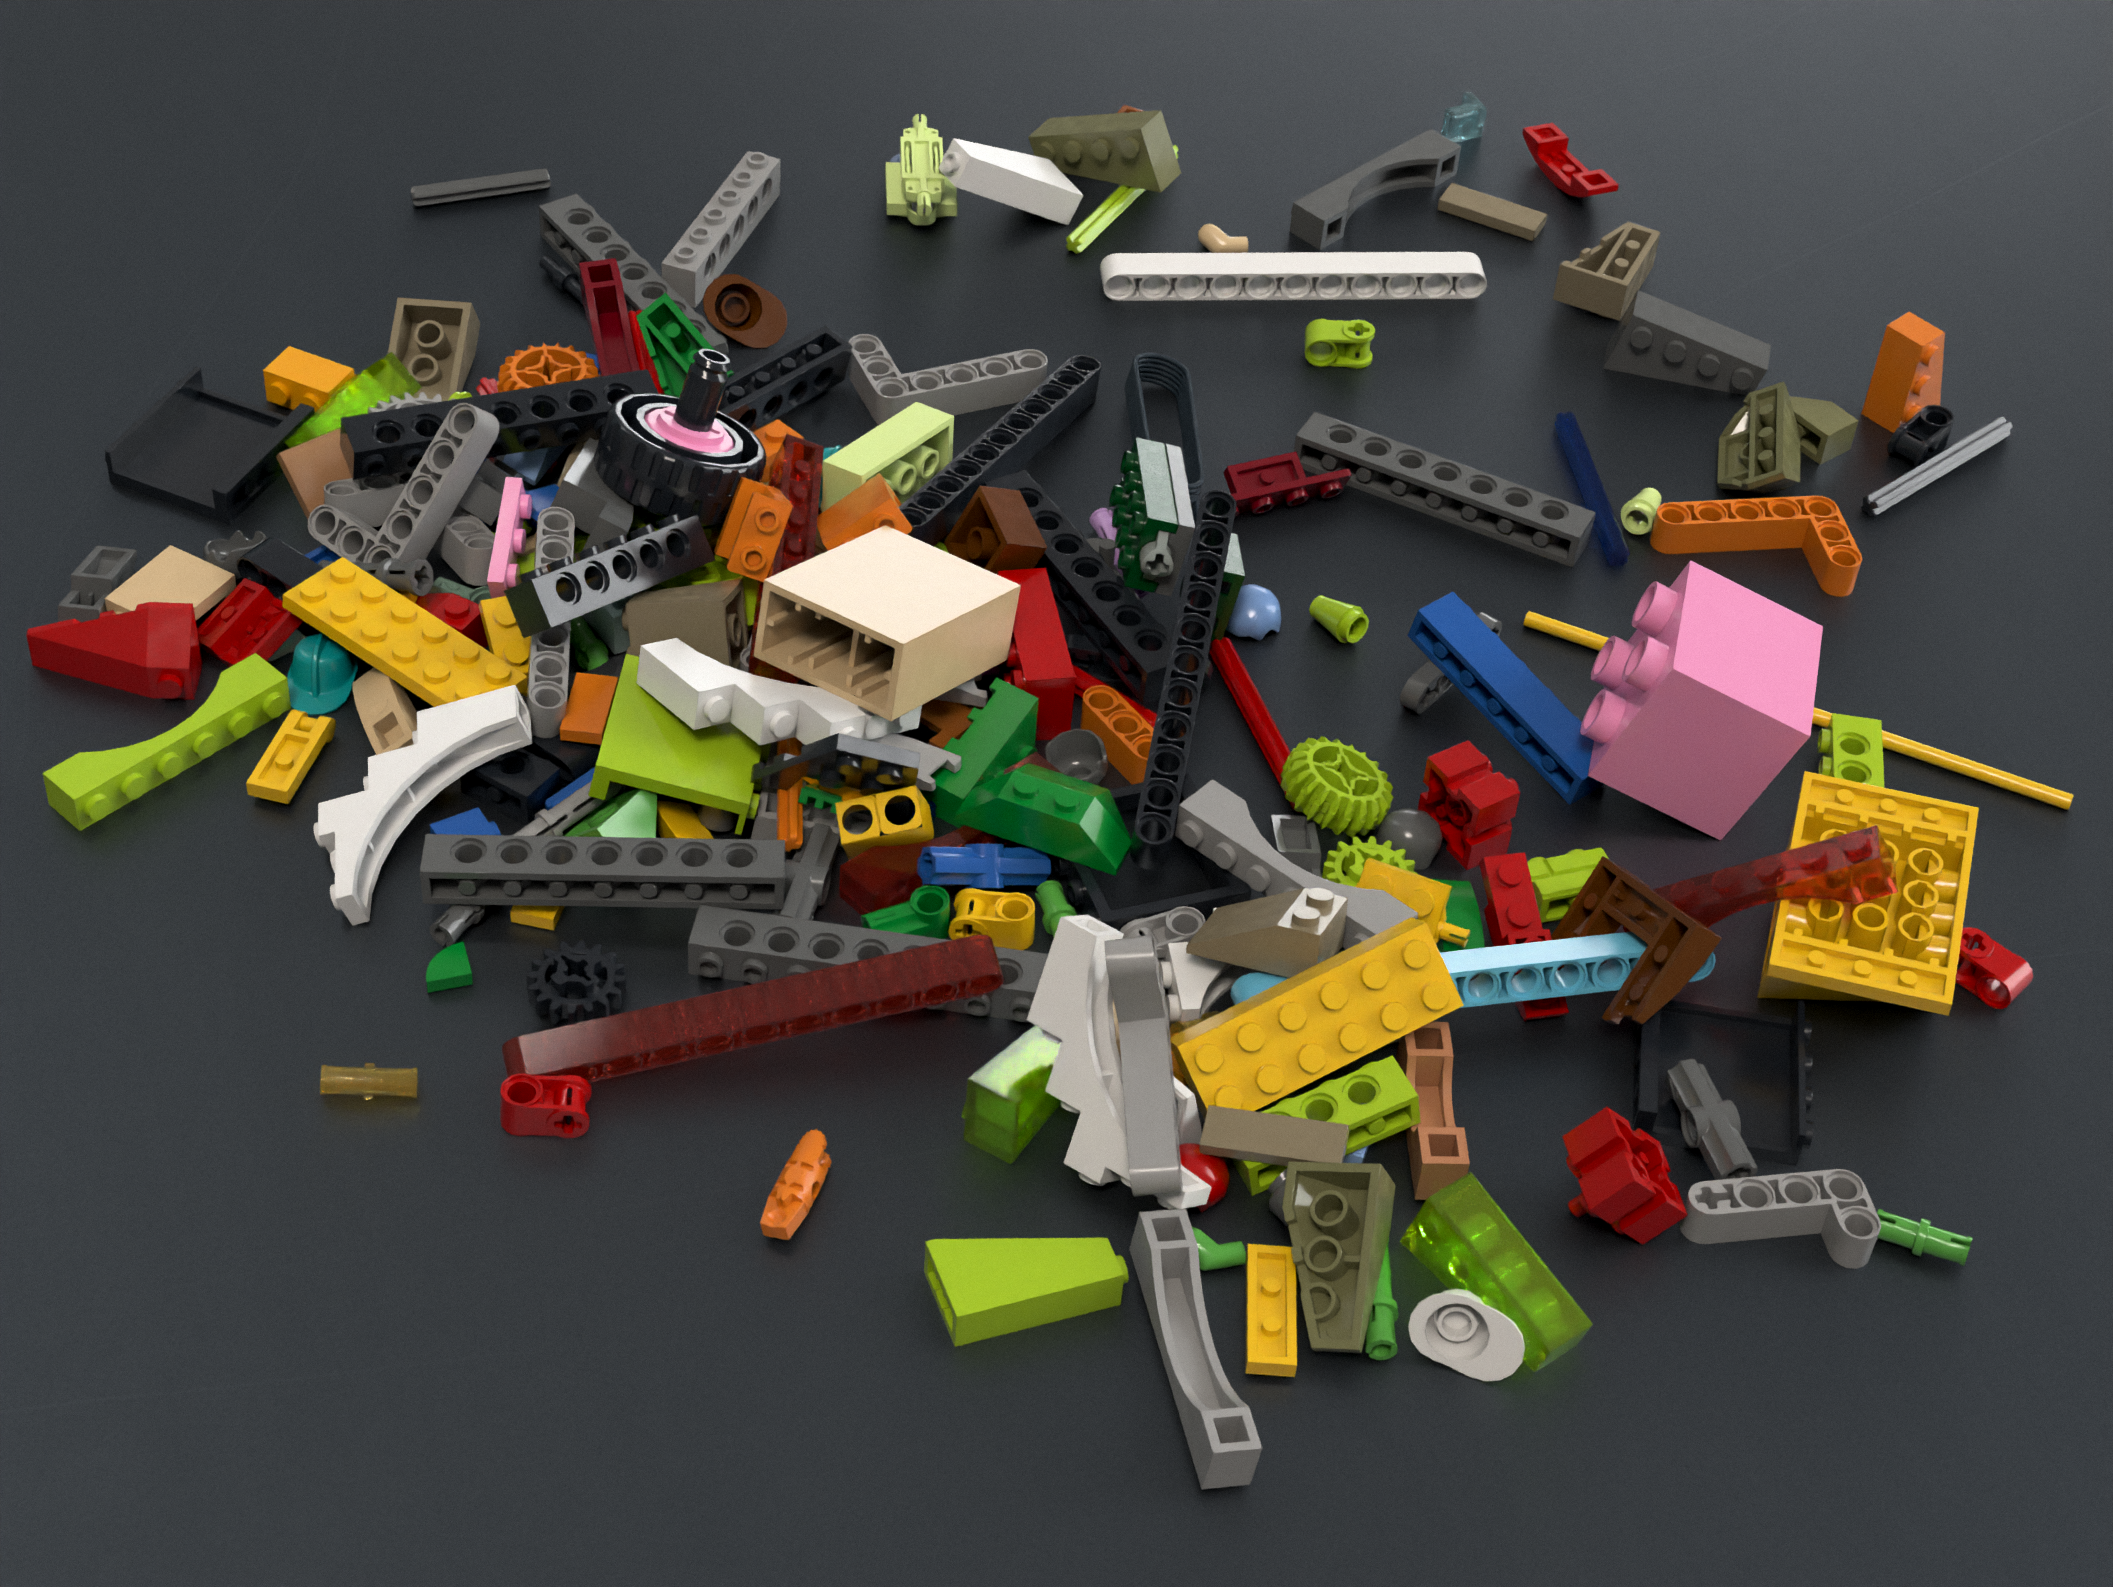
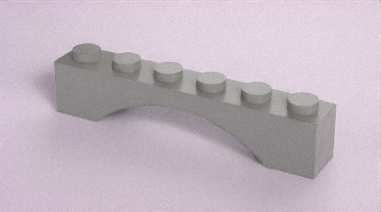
M1213 779L1179 804L1175 836L1186 845L1193 847L1214 861L1219 867L1226 869L1249 884L1254 890L1261 892L1265 896H1271L1302 888H1325L1332 891L1334 895L1347 897V913L1342 946L1345 949L1410 917L1418 919V912L1384 890L1364 889L1335 883L1313 875L1291 863L1273 849L1260 834L1250 817L1246 801Z
M1185 1208L1139 1212L1129 1250L1201 1489L1250 1485L1262 1446L1250 1408L1232 1389L1215 1350L1203 1298L1198 1245L1187 1210Z

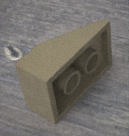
M397 298L380 393L381 401L389 403L390 395L403 400L404 393L406 392L413 398H419V394L424 392L427 399H433L437 394H440L441 401H448L453 393L457 391L462 392L475 358L480 329V321L471 302Z
M1302 888L1218 907L1186 945V953L1290 978L1336 955L1342 948L1348 898L1334 895L1332 891L1325 888Z

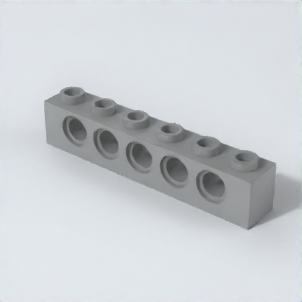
M747 151L663 260L662 277L667 280L669 286L679 296H683L690 307H697L704 297L706 288L714 279L721 275L779 197L780 159L767 156L761 152Z

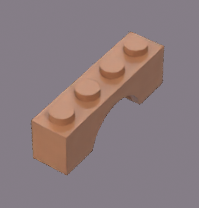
M1430 1022L1400 1037L1396 1054L1397 1063L1419 1096L1421 1123L1406 1129L1415 1200H1462L1470 1166L1464 1127H1456L1453 1115L1452 1069L1454 1055L1449 1022Z

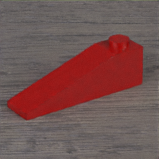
M147 602L138 604L135 611L116 614L114 610L100 613L99 618L80 622L76 619H70L27 630L26 636L32 666L149 698L194 700L202 670V660L193 603Z

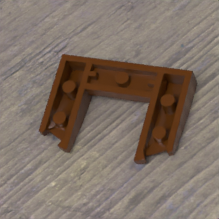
M1602 856L1551 935L1552 940L1613 934L1623 925L1649 944L1602 1016L1605 1021L1611 1024H1619L1623 1017H1632V1021L1644 1024L1680 992L1702 967L1722 939V937L1704 924L1684 913L1652 890L1648 884L1630 871Z

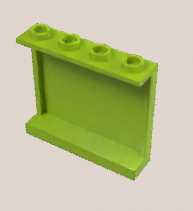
M626 654L588 796L605 800L610 781L737 813L739 816L735 834L741 835L746 818L754 820L758 808L760 795L753 793V790L760 791L762 787L760 784L750 782L752 766L759 763V761L767 762L772 743L758 745L731 722L693 730L636 683L639 657Z

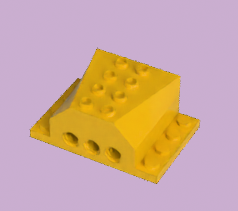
M1804 771L1796 815L1780 871L1757 998L1888 1002L1949 1016L1953 1003L1979 808Z

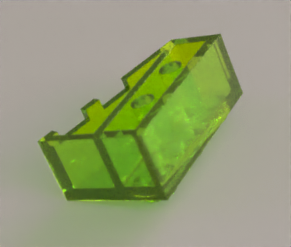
M390 352L348 379L285 443L289 448L300 445L340 428L342 417L367 414L369 407L377 408L378 400L389 403L390 395L403 400L404 393L408 392L413 396L422 387L397 357Z
M1036 1025L970 1076L967 1082L966 1103L962 1111V1118L965 1119L964 1140L1010 1164L1014 1162L1061 1102L1058 1098L1045 1092L1061 1042L1046 1038L1042 1034L1043 1029Z

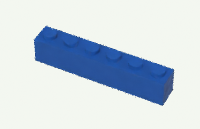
M1451 592L1417 611L1407 636L1569 805L1605 785L1588 776L1594 740L1581 735L1582 722L1580 719L1574 716L1562 704L1554 693L1527 668L1526 664L1500 640L1496 633L1486 626L1467 604L1454 592Z

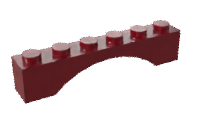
M616 258L579 263L581 296L600 375L607 376L640 370Z

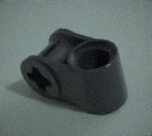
M1940 405L1924 407L1908 422L1903 423L1896 429L1888 443V453L1902 455L1914 462V467L1946 448L1954 415L1949 409Z

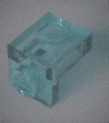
M1471 92L1464 93L1460 106L1445 109L1441 135L1454 143L1481 137L1484 121L1487 116V108Z

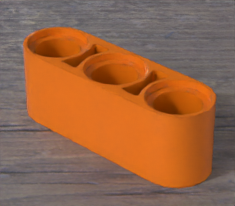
M1096 685L1088 688L1083 694L1080 729L1091 730L1103 740L1108 761L1132 785L1143 783L1154 728L1113 688L1105 685Z

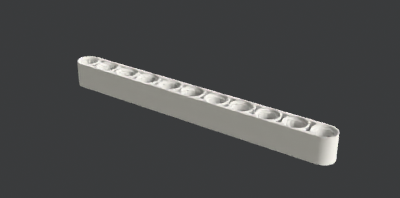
M1471 252L1115 253L1105 257L1100 264L1104 293L1108 298L1116 301L1471 299L1480 296L1487 287V280L1481 261L1476 254Z

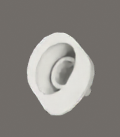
M1451 1289L1439 1294H1433L1420 1301L1411 1313L1408 1325L1412 1343L1419 1352L1469 1377L1482 1381L1502 1380L1514 1374L1523 1361L1525 1352L1524 1340L1514 1321L1500 1311L1485 1305L1480 1297L1470 1291Z

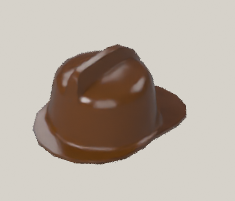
M724 274L714 279L706 288L703 297L704 312L708 321L724 334L752 348H767L777 343L784 335L788 324L787 312L782 302L769 291L737 274Z

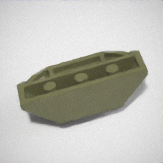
M1783 381L1750 392L1743 401L1744 406L1733 416L1719 437L1718 486L1720 489L1766 494L1775 490L1787 489L1794 484L1800 483L1801 437L1785 382Z

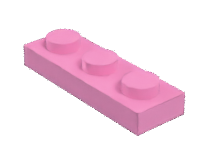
M505 478L487 578L491 598L506 596L505 590L519 585L517 576L520 575L519 564H516L518 553H524L526 546V531L522 529L524 519H530L532 512V496L525 493L522 478Z

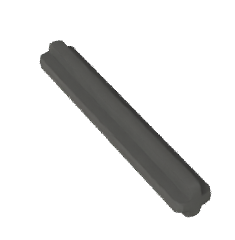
M542 168L413 186L410 193L414 207H423L549 189L551 179L548 170Z

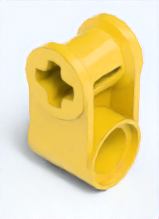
M966 888L956 894L954 908L957 913L956 917L950 922L948 930L949 936L953 941L1016 950H1025L1033 944L1035 939V904L1026 894L983 891L976 888ZM971 901H974L973 911L969 907ZM969 925H972L973 931L972 934L969 935Z

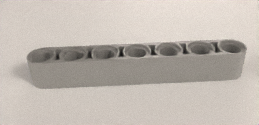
M548 507L543 509L538 516L534 569L541 567L544 575L549 573L546 567L547 564L570 556L573 563L575 519L573 514L565 508ZM571 620L530 636L526 705L531 712V732L537 737L552 738L559 735L561 722L566 714Z

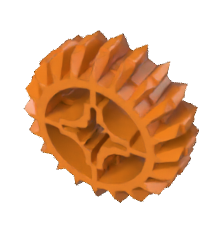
M543 342L541 347L528 345L526 351L515 350L514 356L506 357L505 364L500 366L497 388L498 393L600 377V374H598V368L595 366L594 359L587 358L585 351L575 352L574 346L562 348L559 343L555 346H547Z

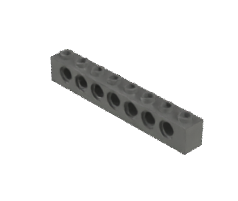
M577 193L539 206L540 236L579 275V263L616 258L623 284L627 313L630 310L636 312L639 309H646L666 292L714 350L725 356L728 355L729 349L725 338L718 334L702 315H699L692 309L683 296H679L669 286L667 280L663 277L661 278L650 267L648 261L642 259L632 249L629 242L624 241L614 231L612 226L606 223L595 212L594 208L588 205Z
M1317 412L1311 415L1296 435L1294 452H1297L1303 470L1320 475L1349 468L1352 477L1346 483L1347 486L1567 566L1574 567L1590 541L1596 512Z
M425 834L420 866L423 904L698 908L699 905L728 909H784L785 840Z
M699 905L688 941L689 974L966 1013L975 1016L1015 1020L1018 1022H1029L1027 1017L1048 954L706 905Z

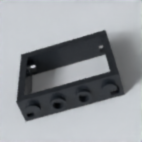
M1189 773L1184 776L1179 804L1198 791ZM1143 783L1109 789L1123 822L1136 820ZM1190 847L1212 888L1211 890L1111 911L1090 867L1052 855L1055 873L1057 876H1063L1066 882L1070 904L1077 906L1081 915H1090L1118 931L1128 922L1135 919L1151 917L1182 906L1193 907L1199 910L1204 915L1206 922L1213 913V908L1249 901L1252 892L1246 882L1226 869L1219 867L1214 861L1193 847Z

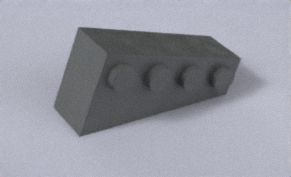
M1638 290L1608 342L1603 369L1747 396L1750 392L1756 390L1768 370L1771 345Z

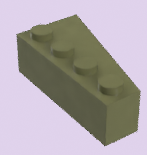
M1161 110L1049 118L1028 137L1034 155L1049 159L1062 173L1160 193L1181 174Z

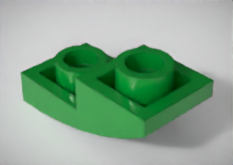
M1432 879L1453 886L1446 905V922L1471 930L1465 948L1440 939L1437 943L1439 952L1485 948L1480 912L1470 881Z

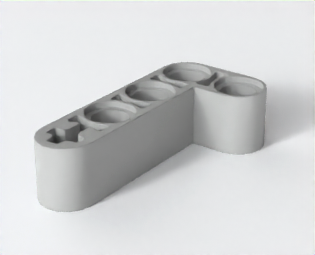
M1846 1169L1698 1182L1690 1187L1684 1206L1688 1216L1679 1221L1682 1234L1690 1241L1698 1244L1821 1233L1831 1258L1839 1265L1852 1269L1863 1267L1869 1262L1881 1229L1880 1219L1864 1182L1854 1172Z

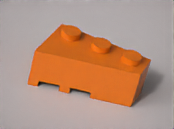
M1907 312L1886 326L1861 414L1894 433L1900 425L1908 422L1924 407L1940 405L1945 332L1911 312Z

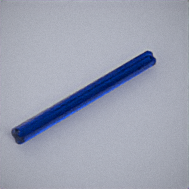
M1570 411L1565 414L1559 412L1556 415L1557 420L1554 424L1587 509L1596 512L1593 524L1608 562L1612 566L1618 564L1624 566L1628 563L1627 557L1630 555V552L1574 413Z

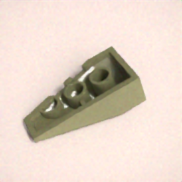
M1288 1162L1282 1207L1285 1222L1289 1227L1293 1247L1291 1252L1298 1271L1302 1291L1300 1296L1310 1345L1313 1351L1362 1352L1389 1238L1396 1186L1382 1164Z

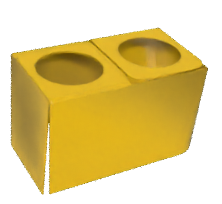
M916 785L835 803L841 844L849 861L850 858L852 861L925 846L934 837L930 806ZM909 799L914 802L915 814L908 823L895 825L887 820L885 816L886 805ZM863 805L872 813V824L862 834H851L845 830L844 822L846 817L853 812L864 810L850 808L851 806ZM882 831L884 834L888 835L880 836V833Z

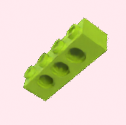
M1832 713L1828 728H1821L1818 736L1817 752L1823 753L1819 763L1818 774L1885 788L1882 721Z
M1393 1055L1378 1062L1367 1063L1355 1072L1336 1080L1325 1081L1318 1088L1295 1098H1286L1276 1106L1262 1111V1113L1349 1125V1137L1345 1155L1421 1123L1419 1096ZM1230 1158L1252 1196L1267 1190L1271 1183L1288 1168V1166Z

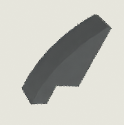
M589 438L564 477L550 507H561L570 511L575 519V527L590 534L583 550L598 545L600 552H603L605 550L602 543L624 534L627 536L633 521V504L616 494L601 480L594 466V455L598 442Z

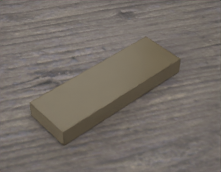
M1451 183L1438 203L1439 211L1530 241H1534L1546 224L1547 218L1546 213Z
M1209 1105L1199 1144L1200 1153L1288 1166V1162L1343 1163L1349 1137V1125Z

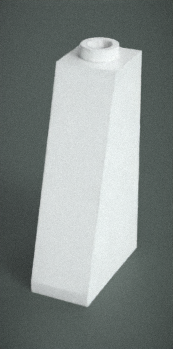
M953 138L938 168L957 188L1069 225L1084 196L1049 159Z

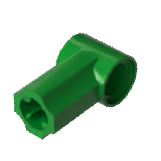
M922 886L912 893L910 901L861 915L862 927L946 939L949 935L948 930L950 926L949 894L939 886Z

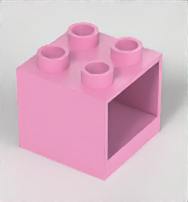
M1690 560L1670 588L1654 581L1646 589L1633 614L1632 626L1637 630L1627 642L1613 635L1600 650L1591 671V680L1603 685L1604 689L1595 696L1587 709L1580 733L1594 740L1588 772L1589 777L1721 841L1811 736L1823 626Z

